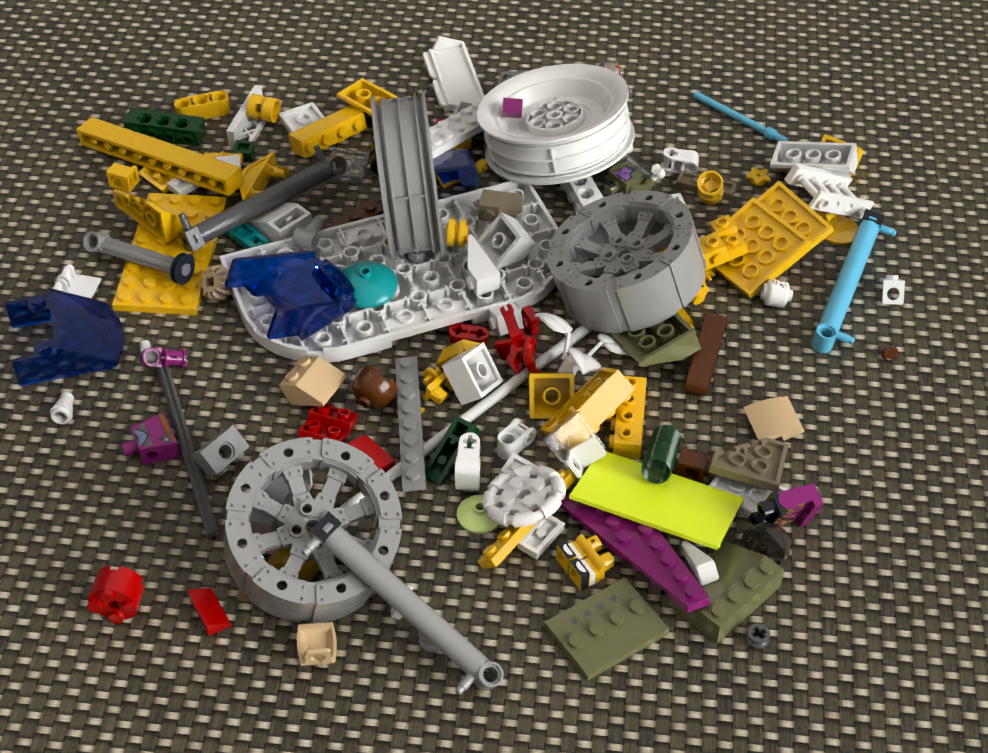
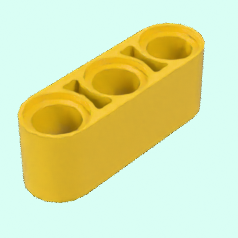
M222 90L184 97L174 102L176 114L204 117V120L224 116L230 112L228 93Z

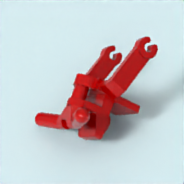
M507 304V311L502 306L500 312L511 338L494 341V347L501 360H507V364L512 368L514 374H520L524 365H526L529 373H543L536 367L535 362L537 340L531 336H526L525 331L519 329L511 304Z

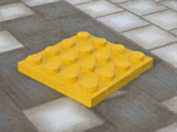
M780 181L757 198L759 202L810 239L812 244L774 279L779 277L833 232V228L828 222Z
M753 197L731 216V219L737 226L738 233L747 245L748 253L718 265L714 269L747 297L752 299L761 291L763 283H767L769 279H774L812 244L810 239Z

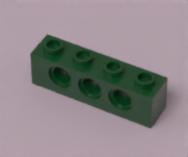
M131 108L123 121L124 128L169 143L199 147L206 134L204 117Z

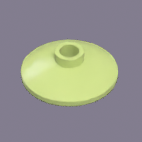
M483 495L470 496L463 500L457 508L459 524L471 533H489L500 526L490 520L484 512L482 505Z

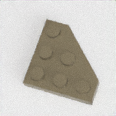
M763 438L753 445L745 443L733 446L731 451H715L709 473L760 487L764 490L778 491L789 444L770 438Z

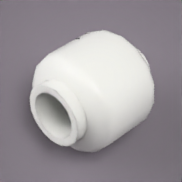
M769 279L767 283H763L760 298L763 299L765 305L779 308L785 307L787 302H791L793 297V290L790 289L789 283L776 279Z

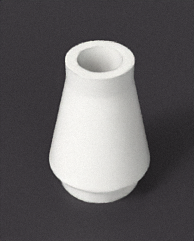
M68 392L62 393L58 401L51 408L50 415L55 423L66 424L72 419L74 401L72 394Z

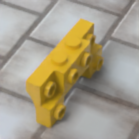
M729 215L709 222L712 233L699 238L706 260L705 271L748 253L747 245L738 233L737 226ZM666 245L657 252H664L667 249L668 245Z

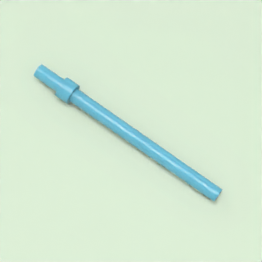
M698 91L693 95V98L764 134V137L769 140L774 139L777 142L788 141L787 137L777 133V130L772 127L767 128Z

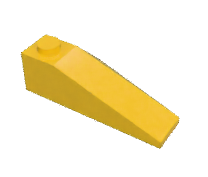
M117 189L112 191L116 207L166 244L177 238V232L183 230L178 216L181 213L174 211L172 208Z

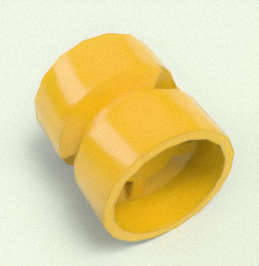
M253 93L247 102V116L257 120L262 118L263 121L275 123L279 117L281 103L277 98L267 97L265 99V96Z
M706 171L699 176L697 187L700 200L707 205H714L720 202L724 196L722 176L715 171Z

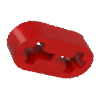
M456 323L449 328V340L452 343L463 339L478 343L484 342L486 346L489 342V331L481 326Z

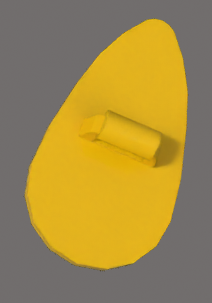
M814 210L833 228V232L824 238L825 241L840 246L852 244L858 230V225L854 221L840 214Z

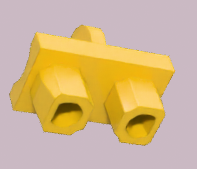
M427 367L423 371L425 378L422 382L424 385H429L426 387V392L421 398L425 401L431 398L440 405L448 396V393L442 387L445 385L451 392H454L445 372L441 373L440 368L437 367L434 370L431 367Z

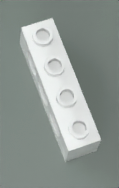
M591 176L560 184L561 189L567 193L569 203L573 204L576 214L584 206L603 198Z

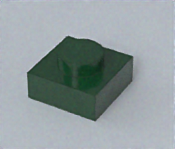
M236 140L232 153H241L243 160H251L256 148L255 142Z

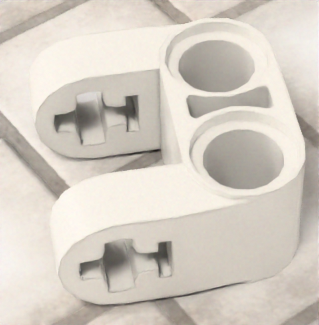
M465 433L459 439L458 454L455 462V490L479 491L481 469L479 457L480 438L475 433ZM468 442H473L471 448H467Z

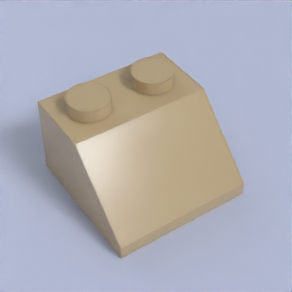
M302 356L298 359L293 369L285 375L279 386L291 405L324 406L347 376L344 372L319 356Z

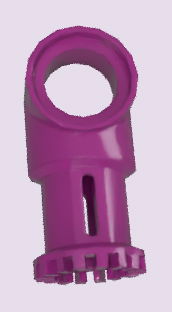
M152 347L142 351L140 362L147 368L167 367L168 365L185 368L187 364V359L185 358L188 356L185 348L168 350V348ZM147 352H153L156 355L155 363L150 364L146 361Z

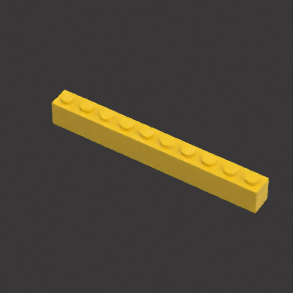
M93 117L76 129L80 143L83 146L227 196L232 195L244 184L242 171L239 166Z

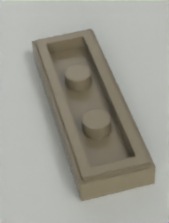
M680 170L675 182V188L698 193L697 180L700 174ZM723 180L724 196L722 199L732 201L737 189V183Z

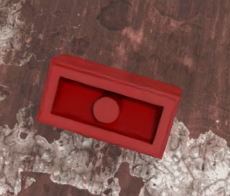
M212 588L191 589L187 591L189 601L208 636L231 626Z

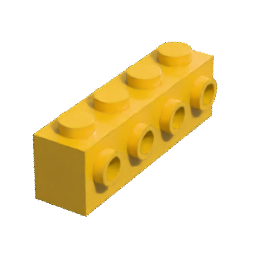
M352 105L289 133L291 149L303 158L311 157L315 153L314 146L319 145L321 150H326L329 146L343 142L346 138L358 135L361 131L367 129L365 115L362 110Z
M624 376L635 390L631 393L632 396L626 403L620 404L615 409L616 418H611L610 431H615V434H610L609 448H613V454L628 459L640 460L647 378Z

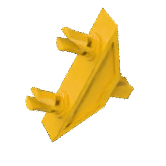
M274 151L245 167L242 171L244 184L238 189L243 201L262 192L272 177L286 179V176H289V168L287 166L277 165Z

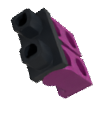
M814 483L785 490L780 494L778 491L771 492L765 501L758 503L757 512L751 513L749 519L754 529L764 527L766 533L781 528L783 524L795 521L801 527L810 523L824 503Z

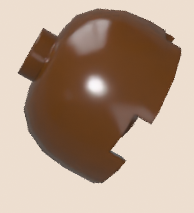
M364 366L358 371L354 378L352 389L359 405L364 408L379 409L387 406L398 392V387L392 378L388 381L380 375L382 373L381 370L372 366Z

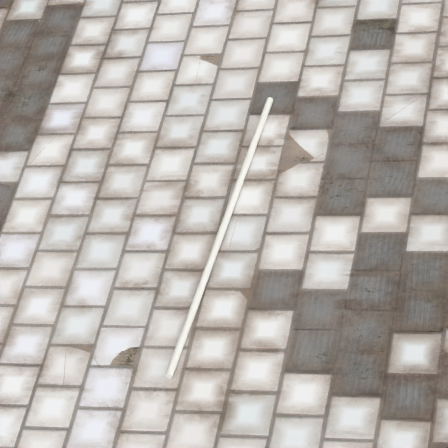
M583 326L577 328L571 333L569 347L592 330ZM566 337L535 360L538 369L541 370L564 352ZM525 367L520 374L513 376L461 415L460 418L471 423L528 379L529 373L527 368ZM451 424L423 444L424 457L438 447ZM401 461L385 472L391 482L401 475ZM361 492L357 493L340 507L344 509L358 503L364 497Z

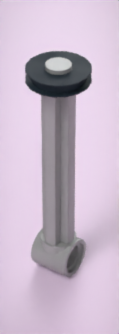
M90 231L83 238V246L89 252L110 254L170 273L172 281L181 285L186 284L194 273V258L186 253H179L176 257H171L113 239L109 234Z

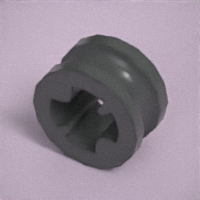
M752 624L748 628L746 636L748 645L754 649L765 648L770 638L769 629L763 624Z

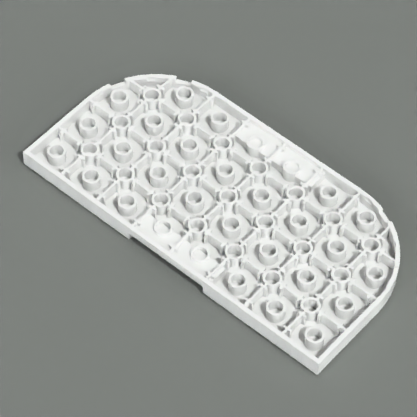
M509 181L438 200L445 255H442L441 249L438 246L435 253H433V250L419 252V255H417V252L404 254V257H401V254L397 251L396 261L392 262L384 214L320 230L315 250L294 246L291 237L221 255L219 258L220 264L231 270L230 275L235 277L229 280V283L233 284L231 287L232 296L247 331L260 345L288 359L298 361L302 356H319L330 363L392 347V341L463 321L471 320L473 325L488 321V318H490L489 309L511 302L517 305L521 311L522 307L533 306L556 286L547 263V252L550 251L548 246L558 226L532 185ZM483 189L523 194V211L513 216V218L521 224L534 240L536 246L524 260L497 269L500 272L499 289L477 296L466 284V277H468V241L465 248H459L457 243H455L454 247H448L446 242L447 223H449L450 218H455L457 223L461 219H467V224L469 225L468 235L472 234L477 241L492 223L478 220V205ZM376 261L394 271L398 280V288L393 298L381 306L356 308L343 303L337 297L334 289L335 278L344 267L352 263Z

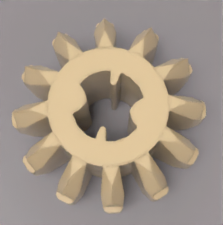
M222 265L207 267V270L202 272L203 279L199 280L202 282L200 289L204 291L203 296L213 301L227 299L228 295L232 294L231 287L233 285L229 283V280L235 278L230 275L231 270Z

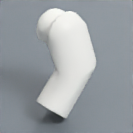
M148 340L140 342L141 353L143 350L151 348ZM147 352L146 361L155 363L156 355L153 352Z

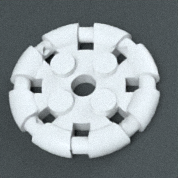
M533 464L511 468V472L507 474L503 472L494 478L488 485V491L484 492L482 498L483 510L493 522L505 527L508 525H513L515 528L537 524V521L542 518L547 519L559 509L562 504L561 500H564L566 495V484L564 479L560 477V474L550 467L544 465L535 467Z

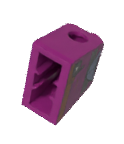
M164 412L132 426L133 440L121 444L125 457L139 453L144 464L180 457L177 441Z

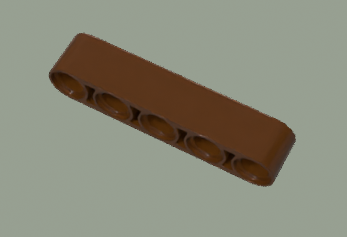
M706 312L698 339L701 349L694 353L685 385V392L707 396L728 316Z

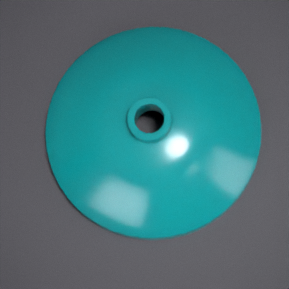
M376 261L352 263L344 267L337 274L334 281L337 297L343 303L356 308L381 306L393 298L398 288V280L394 271Z

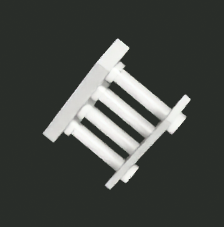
M795 163L784 179L788 184L804 187L813 197L808 206L814 210L862 219L865 210H870L875 204L873 201L857 198L850 191L848 185L853 179L848 174Z

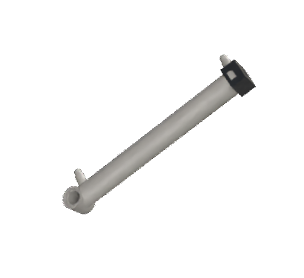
M328 511L308 534L311 539L305 544L301 553L304 556H308L318 545L320 547L324 545L463 670L466 675L455 689L457 694L461 695L473 682L482 691L492 690L502 682L504 672L498 663L492 662L345 531L340 526L342 523ZM484 670L490 671L492 673V682H488L484 679Z

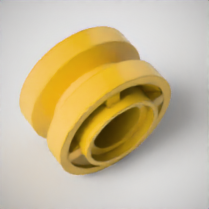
M455 218L449 219L446 227L448 247H454L455 243H457L459 248H465L469 232L467 219H461L459 223H457Z

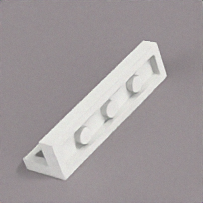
M254 85L226 130L228 146L234 147L236 140L247 137L248 141L255 142L266 124V121H263L262 118L260 120L249 118L246 112L247 102L251 94L263 95L262 86ZM252 126H255V127H256L255 129H252V130H249V131L247 130V128H249V127H252Z

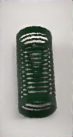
M660 425L652 433L641 468L642 475L651 483H664L671 477L681 442L680 433L673 426Z

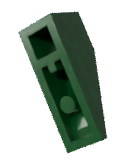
M456 415L425 467L426 478L442 486L455 471L460 437L465 433L471 432L480 438L482 432L474 424ZM468 442L467 448H471L473 442Z

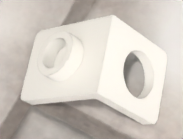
M886 275V278H879V281L883 283V304L902 305L904 303L905 280L898 279L899 275ZM890 288H897L899 290V297L897 299L891 300L888 298L887 292Z
M592 436L568 450L566 463L579 479L582 477L583 469L604 457L606 451L596 437Z

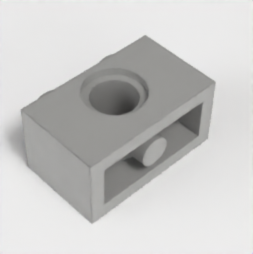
M231 425L221 430L191 456L207 477L214 475L219 477L229 469L227 465L232 461L236 463L245 456L244 451L250 446L234 425ZM220 448L223 449L225 453L224 458H222L219 454Z

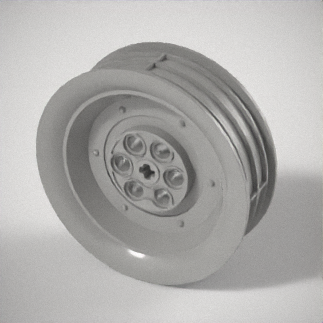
M424 89L421 90L422 96H420V100L413 94V96L381 98L378 105L375 96H371L380 190L392 262L396 261L397 251L401 254V257H404V254L417 252V255H419V252L431 250L435 253L438 246L441 249L442 255H445Z

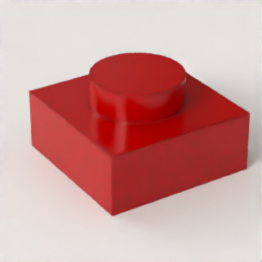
M528 305L522 307L523 329H527L529 334L534 336L539 334V317H534L536 313Z

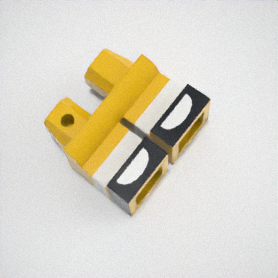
M581 534L574 542L567 544L564 541L557 544L556 560L566 573L569 574V577L580 591L605 579V571L614 566V557L610 552L598 555L597 552L602 550V544L596 535L585 538Z

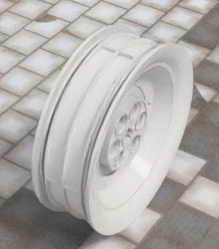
M560 64L530 70L497 85L484 96L477 109L478 124L484 131V139L487 144L485 157L489 168L498 176L512 182L527 185H552L583 179L612 166L625 156L635 139L634 126L629 119L627 106L629 91L626 81L616 72L604 67L589 64ZM503 97L523 99L522 118L502 117Z

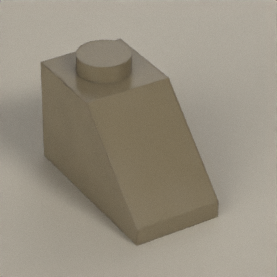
M483 189L478 205V220L493 222L501 212L511 217L523 211V194Z

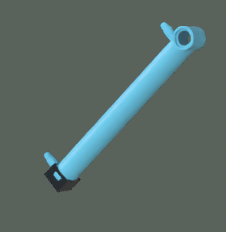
M868 209L864 212L811 341L812 348L819 353L830 352L836 339L853 344L855 340L854 337L840 332V327L878 233L881 232L886 235L895 236L897 232L891 227L882 224L885 218L882 214Z

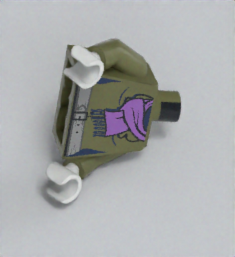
M633 145L626 154H629L633 151ZM623 156L618 162L610 166L607 172L608 183L604 185V190L608 195H612L615 192L628 194L635 190H652V187L656 184V179H663L665 177V171L659 164H655L651 169V173L632 157Z

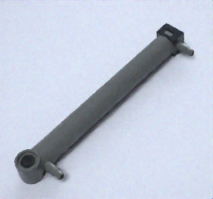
M316 145L314 150L319 163L201 223L191 226L185 213L179 214L183 230L177 233L185 251H195L205 246L206 242L337 175L344 174L348 166L346 159L339 155L325 157L320 146ZM333 162H335V164H336L335 170L333 169V166H332V165H333Z

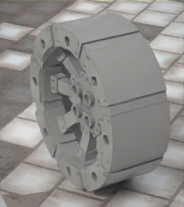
M635 190L628 194L621 192L598 199L579 209V213L575 216L571 215L556 230L548 246L550 251L547 252V263L566 312L574 321L579 322L581 326L598 332L622 333L623 331H637L672 317L696 296L706 276V260L689 209L679 199L675 200L672 195L658 191ZM651 233H657L652 238L648 237ZM666 245H668L667 249L664 252H657ZM589 257L594 259L592 262L582 263Z
M304 437L276 444L261 452L254 462L250 461L235 480L228 496L225 511L223 548L227 567L234 582L241 592L244 591L253 604L263 611L287 621L322 623L353 613L362 607L366 600L376 594L352 570L343 574L341 569L338 570L333 559L334 554L324 545L322 547L318 545L308 556H304L301 553L305 544L311 539L306 528L308 526H315L328 511L342 523L340 526L343 529L356 521L373 517L374 527H376L374 540L352 537L390 570L401 539L402 529H400V523L402 521V511L398 495L391 480L382 468L379 469L374 464L372 458L359 449L337 440L328 438L313 440V437ZM312 467L328 471L325 486L315 499L312 498L310 492H307L303 480V470L311 469ZM281 476L283 477L285 483L288 484L292 496V506L288 504L282 505L268 497L269 494L264 492V489L271 480L275 481ZM346 480L361 489L360 492L364 497L358 503L344 509L343 507L333 508L339 489L343 487ZM247 488L250 489L249 492L244 493ZM252 511L268 516L281 527L277 528L274 532L262 535L260 533L252 534L251 522H249ZM298 528L299 534H294L292 529ZM242 541V543L247 546L245 548L238 547L237 543ZM278 548H288L290 550L289 559L280 570L269 565L264 560L262 554ZM382 548L386 550L388 553L386 555H381L379 551ZM308 560H313L315 564H318L323 575V581L307 582L298 579L303 564H306ZM280 581L287 584L286 589L280 590L277 588ZM340 585L341 588L346 589V591L343 593H339L336 590V586Z

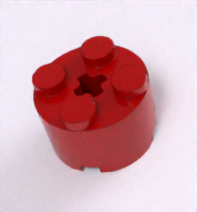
M105 566L99 569L88 597L87 608L92 612L107 617L112 623L120 624L123 620L136 615L145 585L142 584V577L129 568L119 566L118 570L110 569L111 566Z

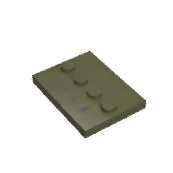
M625 577L544 622V628L587 681L669 634V627Z

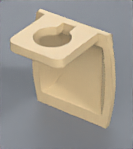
M333 622L298 625L297 651L301 666L335 663L337 640Z

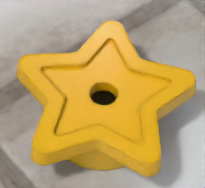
M752 167L751 173L745 176L756 186H761L765 182L771 181L770 177L767 176L768 169L759 170Z

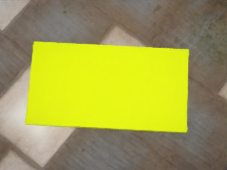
M607 451L604 457L590 464L570 493L569 499L715 550H718L721 546L720 544L738 510L744 503L743 497L672 473L668 481L664 483H651L642 475V463Z

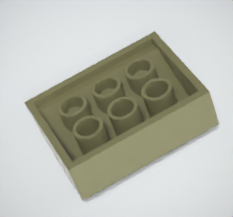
M678 313L656 325L641 330L609 333L639 366L683 360L701 349L695 329Z
M724 542L718 550L709 555L714 560L719 575L718 580L704 586L701 585L710 597V605L687 613L668 598L667 593L661 596L662 601L716 644L781 587L784 569L766 555L728 542ZM690 571V572L692 573V575L695 577V579L697 580V578H696V576L694 575L693 571Z

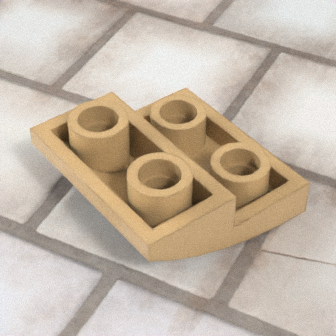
M788 396L770 398L743 407L758 440L763 438L776 439L782 436L785 441L805 432Z

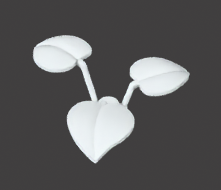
M537 313L534 316L539 317L551 329L564 333L566 336L564 352L561 357L564 361L558 372H573L575 377L578 370L581 371L582 375L600 370L601 365L591 355L602 346H605L611 352L629 355L614 338L606 334H598L597 338L600 342L588 354H584L575 348L569 347L570 332L573 329L564 319L550 313Z

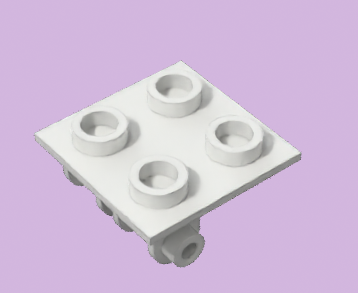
M68 264L62 268V273L58 275L54 287L50 289L46 302L87 308L102 279L75 274L74 267Z

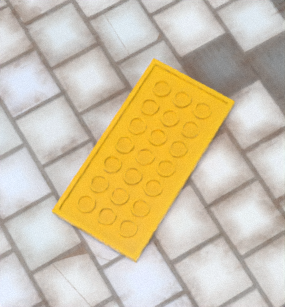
M148 193L147 200L168 206L176 212L185 213L191 226H195L226 210L228 204L227 197L163 193ZM138 224L132 242L133 245L171 257H176L179 253L192 255L195 262L194 273L186 284L181 285L172 281L170 273L126 260L112 303L113 311L197 316L203 295V290L200 289L202 282L199 280L203 279L202 272H205L207 267L211 266L218 237L206 242L205 246L195 251H185L179 236L166 244L149 230Z

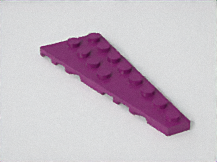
M570 494L565 495L564 500H561L562 504L559 509L563 508L569 513V517L572 520H578L583 524L584 529L588 533L592 532L599 537L601 543L620 559L631 563L636 572H642L647 576L652 585L662 588L668 594V598L684 611L689 613L710 605L708 594L658 529L569 499Z

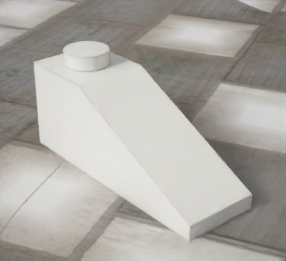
M470 234L468 235V277H466V284L469 289H472L479 296L500 288V272L473 235Z

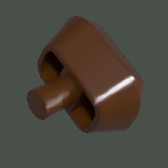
M885 347L882 349L881 357L883 359H894L898 356L897 347Z

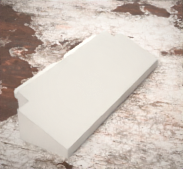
M438 36L432 49L424 52L422 57L429 76L433 78L432 86L439 105L443 107L445 112L453 111L456 114L461 109L471 106L472 103L481 102L484 98V93L465 43Z

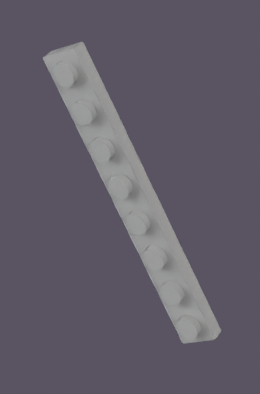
M417 356L396 358L403 492L427 490Z

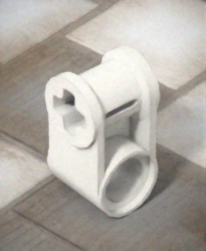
M673 147L664 149V161L661 163V168L664 169L665 173L679 174L680 170L697 173L699 155L696 151Z
M515 418L498 434L497 455L503 460H508L513 452L519 454L526 446L533 442L537 430L533 427H527L519 418Z

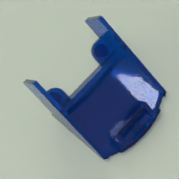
M308 250L234 258L224 286L227 289L245 287L252 296H264L275 309L266 335L269 340L298 336L303 341L354 309L357 298H354L355 290L348 278L329 260L324 259L322 261L315 257L316 252Z
M48 287V294L5 302L12 328L52 321L53 339L38 342L34 346V355L12 360L19 386L116 368L118 366L119 357L124 352V332L117 313L106 302Z

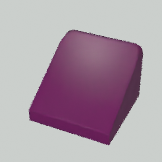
M503 97L502 117L522 118L523 99Z

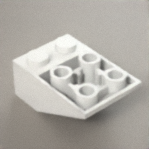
M284 202L246 223L266 236L272 243L293 237L295 229L297 227L304 228L306 225H309L312 221V216L309 211L299 204Z

